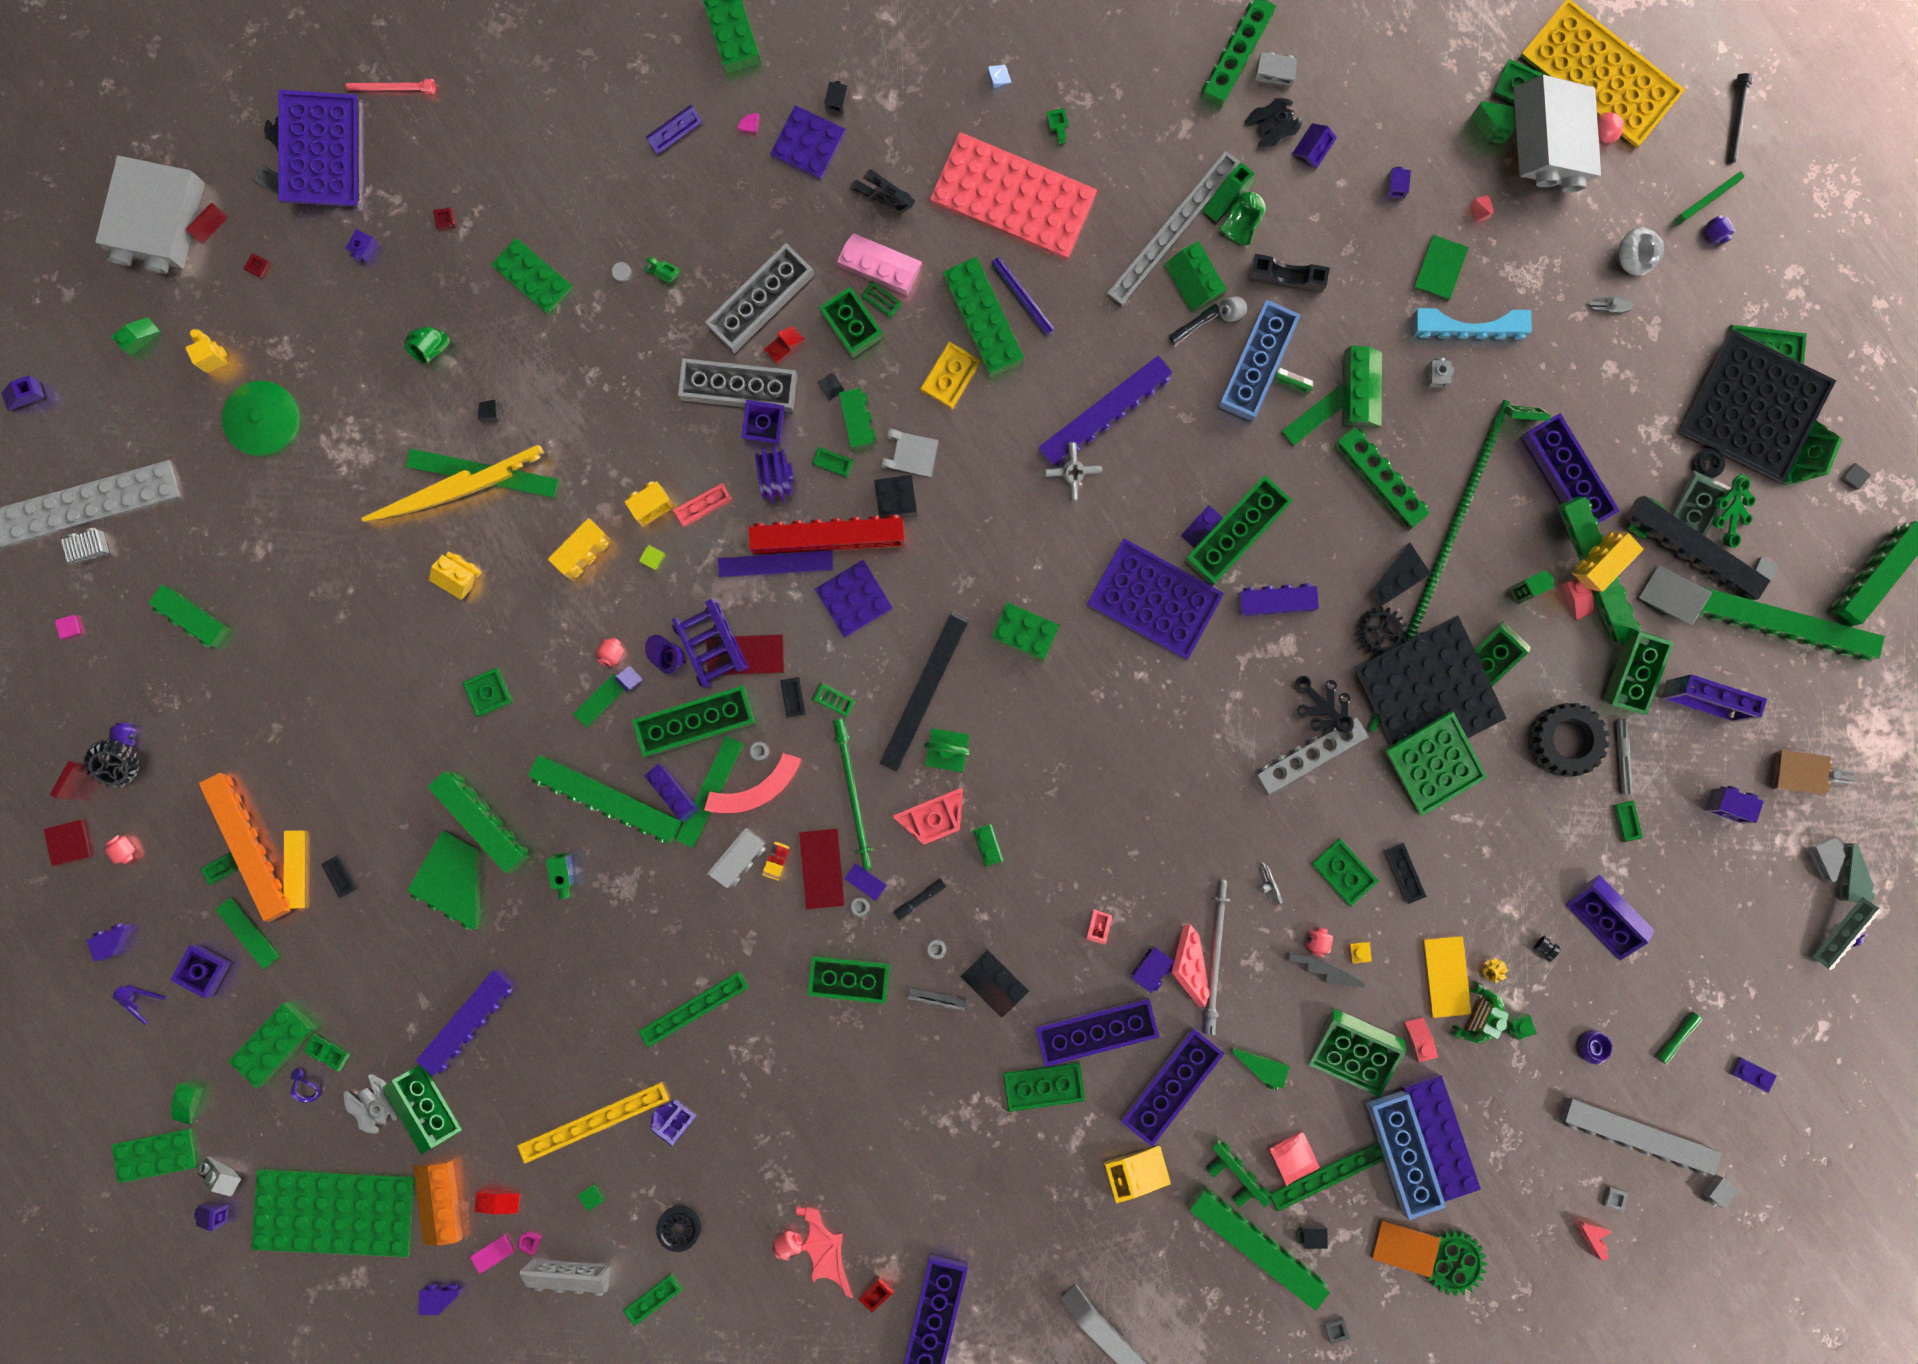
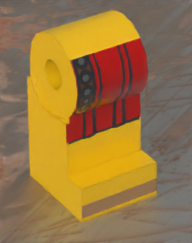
M774 842L762 875L779 881L790 848L789 846Z

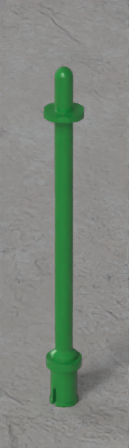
M842 718L832 721L836 736L834 741L840 746L860 848L855 853H861L863 868L869 870L871 864L868 851L873 849L872 847L867 848L847 747L850 737L846 732L845 719Z

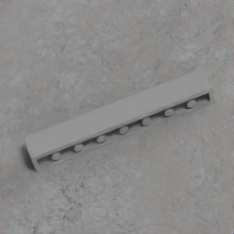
M1566 1098L1560 1120L1566 1122L1565 1126L1577 1130V1127H1581L1586 1134L1594 1137L1596 1133L1603 1135L1602 1139L1614 1143V1140L1620 1141V1146L1632 1150L1634 1146L1640 1149L1639 1153L1650 1157L1652 1153L1659 1155L1658 1159L1670 1163V1160L1676 1161V1166L1687 1170L1690 1166L1696 1169L1695 1173L1706 1177L1708 1173L1715 1175L1722 1155L1721 1152L1570 1098Z

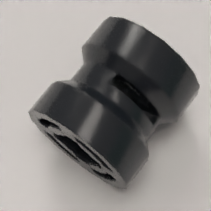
M1544 935L1537 941L1533 950L1537 954H1542L1546 961L1551 962L1557 957L1561 947L1558 944L1551 943L1550 938Z

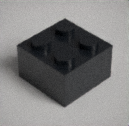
M912 475L874 480L880 519L888 518L887 516L899 515V518L918 516Z

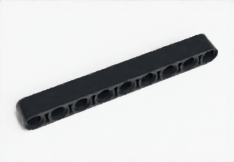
M953 610L951 611L882 756L880 765L895 772L898 771L970 618Z

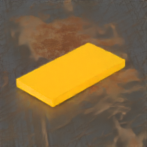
M1463 936L1423 940L1431 1017L1472 1014Z

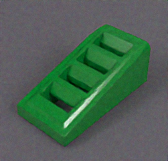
M823 683L818 684L811 698L812 701L844 717L848 716L855 702L854 699ZM824 689L826 692L821 700L819 697ZM830 693H832L833 696H832L830 702L827 703L826 701H827V699H828ZM838 696L840 697V700L838 701L836 707H834L833 704ZM844 700H846L847 703L842 711L840 710V707L843 704Z

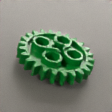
M1455 1230L1451 1231V1235L1444 1231V1237L1436 1234L1441 1240L1431 1278L1426 1277L1428 1281L1433 1280L1431 1285L1433 1287L1438 1285L1437 1290L1439 1292L1445 1289V1294L1447 1295L1451 1291L1454 1296L1458 1295V1291L1465 1295V1289L1473 1292L1471 1286L1479 1287L1476 1281H1483L1484 1279L1480 1274L1487 1273L1482 1268V1266L1488 1265L1487 1262L1482 1260L1486 1257V1254L1480 1253L1483 1247L1481 1245L1476 1246L1478 1241L1476 1239L1471 1240L1472 1236L1470 1234L1464 1237V1232L1462 1231L1458 1235ZM1454 1245L1453 1253L1448 1254L1447 1247ZM1467 1255H1471V1256H1472L1471 1262L1468 1263V1264H1465V1263H1464V1258H1465ZM1452 1261H1457L1458 1264H1457V1265H1452L1451 1262H1452ZM1445 1262V1268L1442 1271H1438V1264ZM1462 1272V1278L1459 1281H1455L1456 1273Z

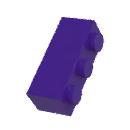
M658 763L644 775L679 820L686 822L700 810L666 766Z

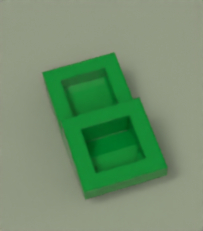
M313 1034L303 1051L315 1060L322 1061L340 1072L351 1055Z

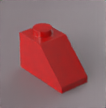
M482 1188L476 1193L474 1212L517 1214L521 1193Z

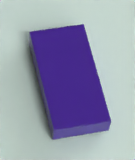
M857 863L854 864L844 878L875 901L887 886Z

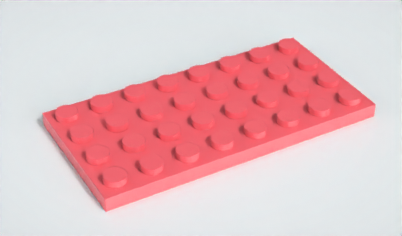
M959 132L930 201L1068 259L1096 196L1097 189Z

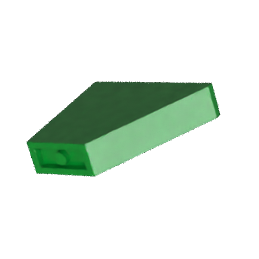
M442 830L407 892L411 893L410 897L419 902L425 901L428 903L427 907L434 911L440 910L444 912V916L452 921L455 919L460 921L461 926L467 930L478 929L480 927V849L448 830Z

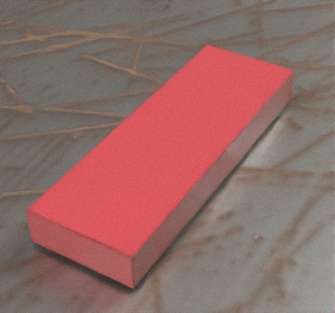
M722 482L677 507L673 512L681 526L685 527L730 502L732 498Z

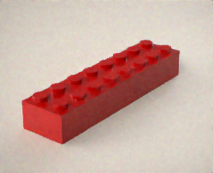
M889 515L885 519H880V516H870L868 520H861L860 517H851L849 521L833 518L830 519V522H822L821 519L811 520V523H803V521H792V524L773 522L772 525L765 526V523H754L753 526L748 527L749 547L753 555L905 546L903 517L899 518V515Z

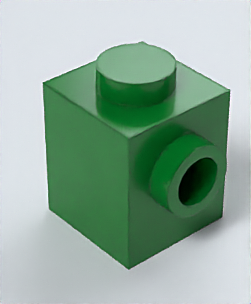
M1523 1013L1506 1021L1507 1031L1513 1039L1521 1040L1537 1034L1529 1014Z

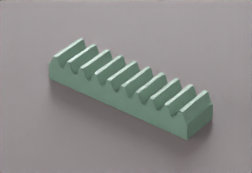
M1862 896L1815 953L1813 958L1829 970L1835 968V965L1840 962L1841 957L1845 956L1846 951L1850 950L1851 945L1855 944L1856 939L1860 938L1861 933L1865 932L1866 927L1871 924V921L1876 918L1881 909Z

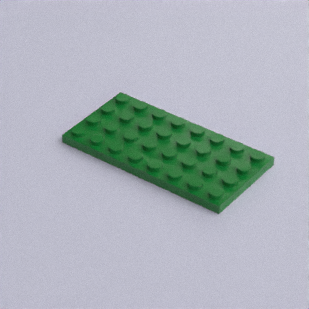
M258 1169L256 1174L251 1250L409 1257L415 1177Z

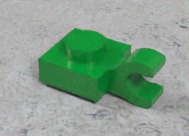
M1065 108L1046 112L1050 132L1056 131L1059 145L1066 143L1067 137L1064 129L1069 128Z
M649 257L646 260L651 266L647 265L644 267V270L648 273L654 272V275L663 281L671 283L679 276L680 269L666 261L661 263L654 257Z

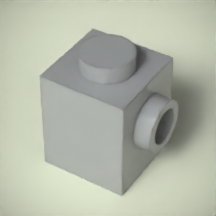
M1435 358L1428 364V387H1448L1451 384V378L1454 377V367H1451V361H1445V358Z

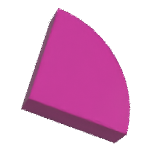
M759 113L745 116L738 125V131L757 134Z

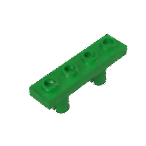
M1215 1140L1212 1143V1148L1219 1155V1158L1207 1168L1209 1174L1214 1178L1226 1167L1230 1168L1245 1185V1188L1233 1197L1236 1205L1241 1208L1254 1197L1266 1208L1271 1203L1269 1191L1264 1186H1259L1256 1182L1258 1180L1251 1171L1247 1172L1245 1170L1243 1161L1238 1156L1234 1157L1231 1154V1148L1225 1141Z

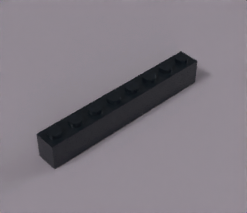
M1645 495L1635 500L1625 516L1633 526L1641 527L1648 536L1659 539L1663 546L1669 549L1672 548L1679 557L1693 562L1692 565L1694 567L1708 572L1709 577L1714 580H1720L1724 583V587L1731 591H1736L1742 598L1758 600L1771 581Z

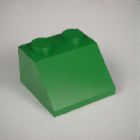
M1481 101L1471 116V119L1485 138L1492 140L1494 143L1506 142L1516 127L1515 107Z

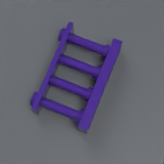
M716 599L706 601L707 607L705 611L683 622L681 618L672 619V628L676 635H679L698 675L696 676L698 684L708 689L712 687L709 680L731 669H736L740 672L749 669ZM708 617L713 619L715 623L713 628L691 639L689 638L686 628ZM716 634L721 636L723 640L721 645L700 656L697 655L694 645ZM723 652L729 653L731 657L730 662L708 673L705 672L702 666L703 662Z

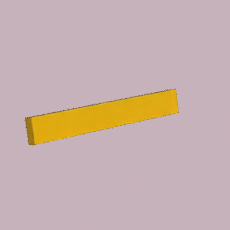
M662 1082L523 1142L517 1145V1148L525 1164L667 1102L669 1098Z

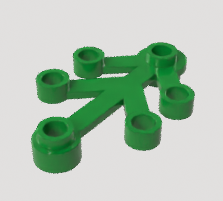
M1744 474L1737 475L1732 481V488L1724 498L1719 497L1715 501L1716 508L1726 510L1721 516L1713 518L1712 525L1722 528L1731 516L1728 533H1725L1722 539L1725 546L1731 548L1738 547L1741 542V536L1736 533L1738 516L1740 515L1739 522L1741 524H1751L1753 517L1747 512L1744 505L1752 507L1756 502L1755 496L1749 491L1751 481ZM1734 497L1733 502H1732V503L1729 505V507L1727 508L1728 503H1729L1730 500Z

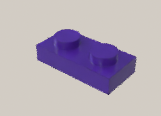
M1738 1057L1731 1072V1075L1767 1093L1770 1092L1777 1076L1741 1057Z

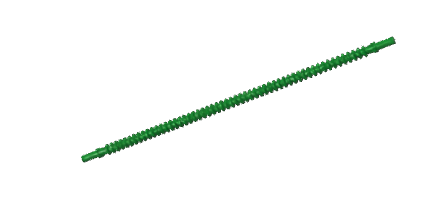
M1503 400L1499 412L1494 418L1493 426L1489 428L1491 432L1487 433L1488 437L1485 438L1486 442L1483 443L1482 452H1479L1480 457H1477L1478 462H1475L1476 467H1473L1474 472H1471L1472 477H1469L1470 482H1467L1468 487H1465L1466 492H1463L1464 497H1461L1462 502H1459L1460 507H1457L1458 512L1454 513L1456 517L1452 518L1454 521L1450 523L1452 525L1448 528L1450 531L1446 532L1448 536L1444 537L1446 541L1442 542L1443 547H1440L1441 552H1438L1439 557H1436L1437 562H1434L1435 567H1432L1433 572H1431V577H1428L1429 582L1425 583L1427 587L1423 588L1425 592L1421 593L1423 597L1419 598L1421 602L1417 603L1416 613H1413L1414 618H1411L1412 623H1409L1410 628H1407L1408 633L1405 634L1407 640L1418 634L1417 629H1420L1419 624H1422L1423 614L1427 613L1425 609L1429 608L1427 604L1431 603L1429 599L1433 598L1431 595L1435 593L1433 589L1437 588L1436 583H1439L1438 578H1441L1440 573H1443L1442 568H1445L1444 563H1447L1446 558H1449L1448 553H1451L1450 548H1453L1454 538L1458 537L1456 534L1460 532L1458 529L1462 527L1460 525L1464 522L1462 519L1466 518L1464 514L1468 513L1467 508H1470L1469 503H1472L1471 498H1474L1473 493H1476L1475 488H1478L1477 483H1480L1479 478H1482L1481 473H1484L1483 468H1486L1485 463H1488L1489 453L1493 452L1491 448L1495 447L1493 444L1497 442L1495 440L1499 437L1497 434L1501 433L1499 429L1505 421L1506 406L1510 405V402L1507 400ZM1374 710L1368 730L1375 733L1380 720Z

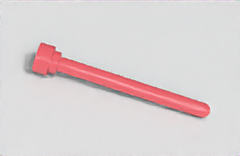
M424 79L421 83H346L344 86L347 91L421 90L425 94H435L434 79Z

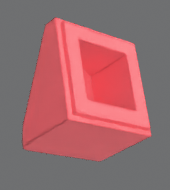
M1488 195L1476 198L1470 204L1475 221L1477 222L1489 219L1494 213Z

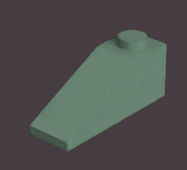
M1845 843L1840 901L1857 903L1863 896L1872 902L1875 892L1860 848L1857 843Z

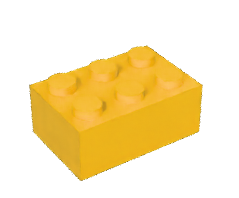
M588 518L548 560L570 580L576 579L583 573L582 569L587 564L590 565L596 560V555L600 551L603 552L608 548L611 539Z
M1610 531L1602 538L1603 541L1598 546H1594L1589 551V555L1576 564V569L1572 574L1587 589L1603 592L1644 550L1629 533Z

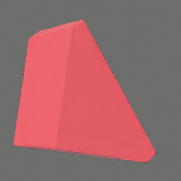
M1094 910L1085 939L1105 945L1112 915Z

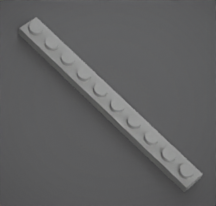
M1227 151L1223 153L1107 293L1109 297L1123 306L1206 206L1226 177L1239 165L1240 161Z

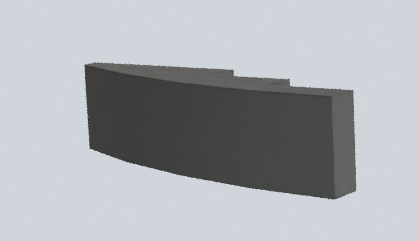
M1287 953V961L1305 963L1304 971L1323 974L1324 982L1365 988V983L1331 964L1307 956Z

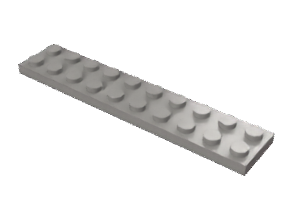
M163 461L1 507L0 549L180 498L171 461Z

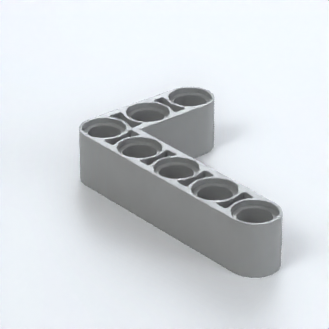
M1076 1284L1061 1297L1079 1326L1117 1364H1147L1138 1352L1096 1311L1087 1296Z

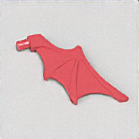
M797 1207L796 1215L805 1216V1221H808L809 1224L808 1237L802 1245V1251H807L811 1257L813 1266L812 1281L815 1282L818 1278L830 1279L843 1289L847 1297L853 1298L842 1266V1233H830L823 1226L818 1210L808 1207Z

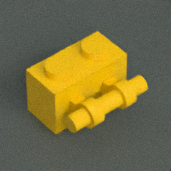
M193 329L190 331L194 343L185 348L195 366L209 373L228 364L225 359L227 354L222 346L219 347L215 341L212 342L200 330Z
M448 552L446 556L442 555L431 566L429 581L462 600L472 589L474 577L478 578L481 571L476 568V565L462 560V557L458 554L454 555Z

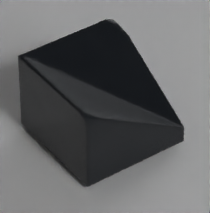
M497 400L480 402L478 420L480 422L500 421L499 402Z

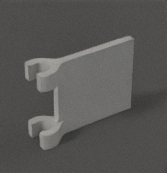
M889 429L886 438L897 440L894 459L883 458L880 468L898 470L931 478L938 440Z

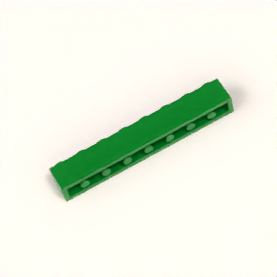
M1577 496L1557 507L1579 561L1589 555V551L1594 546H1598L1603 541L1602 538L1604 536L1600 534L1598 520L1591 512L1592 505L1586 497ZM1619 574L1603 592L1592 590V593L1613 644L1622 647L1629 628L1641 631V626L1634 618V609L1627 601V592L1621 586Z

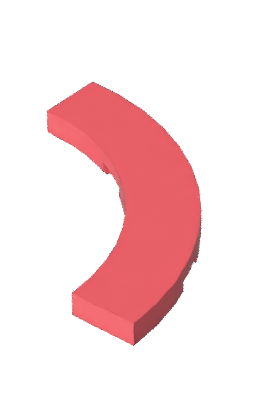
M782 753L773 772L763 782L749 790L733 794L710 791L704 810L715 813H737L765 804L779 794L789 783L798 768L801 758Z

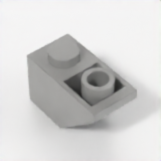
M208 1156L199 1166L197 1173L210 1191L231 1197L241 1180L233 1169Z

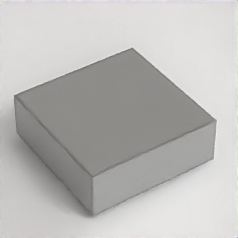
M1760 557L1755 570L1772 582L1779 564Z
M1608 1186L1603 1206L1624 1212L1629 1193Z

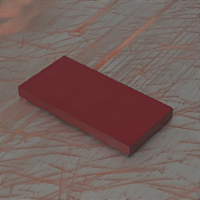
M783 634L734 636L749 669L743 672L731 669L721 675L784 673ZM710 637L706 639L707 652L721 645V642H723L722 638ZM723 652L707 660V673L730 662L731 657L729 653Z
M838 829L799 832L806 909L845 906Z

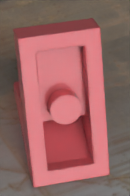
M1582 1221L1577 1222L1596 1258L1601 1261L1609 1258L1606 1253L1608 1249L1600 1239L1609 1235L1612 1231Z

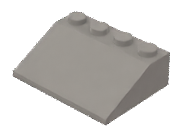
M532 1259L520 1270V1276L525 1286L532 1287L533 1291H543L545 1288L551 1289L555 1293L570 1290L572 1294L591 1292V1295L601 1296L609 1288L610 1265Z

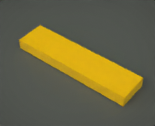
M284 831V895L290 901L289 908H305V831Z

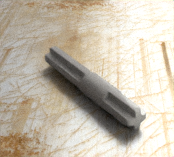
M1618 719L1616 725L1621 793L1623 795H1631L1633 787L1628 720Z

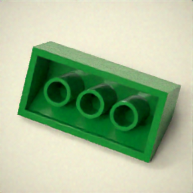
M1351 345L1344 351L1345 395L1343 425L1381 427L1382 352L1370 346Z
M416 1066L382 1087L421 1155L462 1131L430 1074L422 1066Z

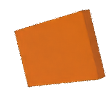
M1382 1220L1373 1260L1431 1278L1441 1238Z

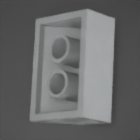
M745 828L707 874L726 888L735 887L741 880L739 876L742 872L745 871L747 873L754 865L752 863L753 859L756 856L759 858L766 851L764 846L767 843L753 831Z

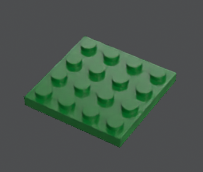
M1452 711L1385 750L1420 816H1424L1488 778Z

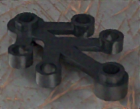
M1300 676L1297 678L1296 689L1301 693H1306L1320 706L1307 707L1306 705H1300L1297 708L1298 716L1305 718L1308 715H1329L1333 719L1321 720L1320 718H1313L1311 720V728L1314 731H1319L1321 728H1335L1339 733L1347 734L1353 730L1354 721L1348 716V704L1351 699L1348 693L1339 695V703L1341 704L1340 715L1335 710L1337 683L1334 680H1328L1325 683L1327 691V701H1325L1311 687L1309 677ZM1304 683L1307 687L1301 688L1300 685ZM1333 684L1335 687L1330 689L1327 686ZM1347 697L1348 701L1343 702L1341 698ZM1305 709L1307 712L1302 714L1299 711ZM1319 722L1320 725L1318 727H1315L1313 723ZM1345 722L1348 726L1342 727L1341 723Z

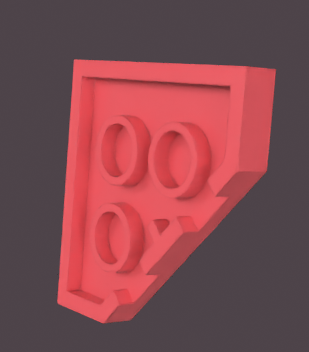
M1184 925L1172 973L1197 1006L1206 1007L1209 997V986L1200 937L1191 925Z

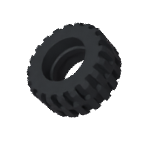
M1564 703L1544 710L1541 716L1535 719V726L1530 729L1532 738H1529V744H1533V749L1530 751L1532 755H1536L1537 759L1535 761L1538 765L1542 764L1544 766L1543 769L1547 772H1552L1553 775L1564 777L1580 776L1593 771L1594 767H1598L1602 763L1600 760L1607 755L1605 748L1609 747V741H1606V736H1609L1608 730L1604 731L1603 726L1606 724L1604 720L1598 719L1599 714L1596 711L1591 712L1590 707L1586 705L1580 706V703ZM1564 722H1571L1578 726L1584 736L1583 750L1574 758L1562 756L1554 745V732L1558 725Z

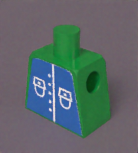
M572 852L552 854L546 859L550 888L552 890L557 889L558 899L569 898V887L574 884Z

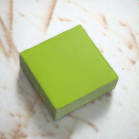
M648 545L639 562L656 571L666 554Z

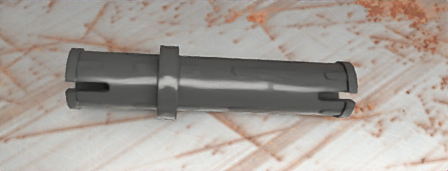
M911 987L908 995V1000L943 1006L944 1009L952 1008L965 1012L967 999L950 996L951 994L943 995Z

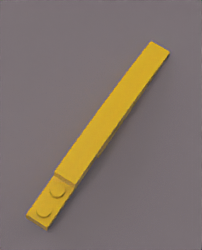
M536 445L473 475L469 471L463 470L361 519L363 522L388 519L467 496L513 477L510 469L514 471L523 467L522 463L527 461L531 463L539 460L540 455L544 454L541 446Z

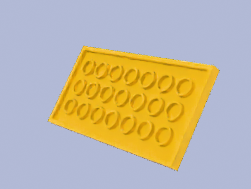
M1565 0L1520 55V57L1543 75L1595 87L1597 117L1606 112L1618 114L1624 122L1621 136L1636 148L1642 144L1685 91L1682 86L1572 0Z

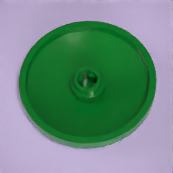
M252 381L240 386L228 397L222 411V427L227 439L234 447L252 456L264 457L282 451L293 441L300 424V413L295 399L283 387L269 381Z

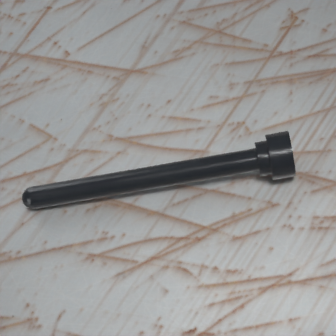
M1741 73L1737 76V84L1740 89L1729 154L1730 163H1735L1737 160L1747 89L1750 88L1753 82V75L1749 73Z

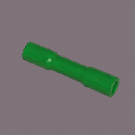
M1692 1012L1682 1024L1681 1029L1663 1048L1657 1058L1667 1065L1683 1041L1701 1022L1702 1017Z

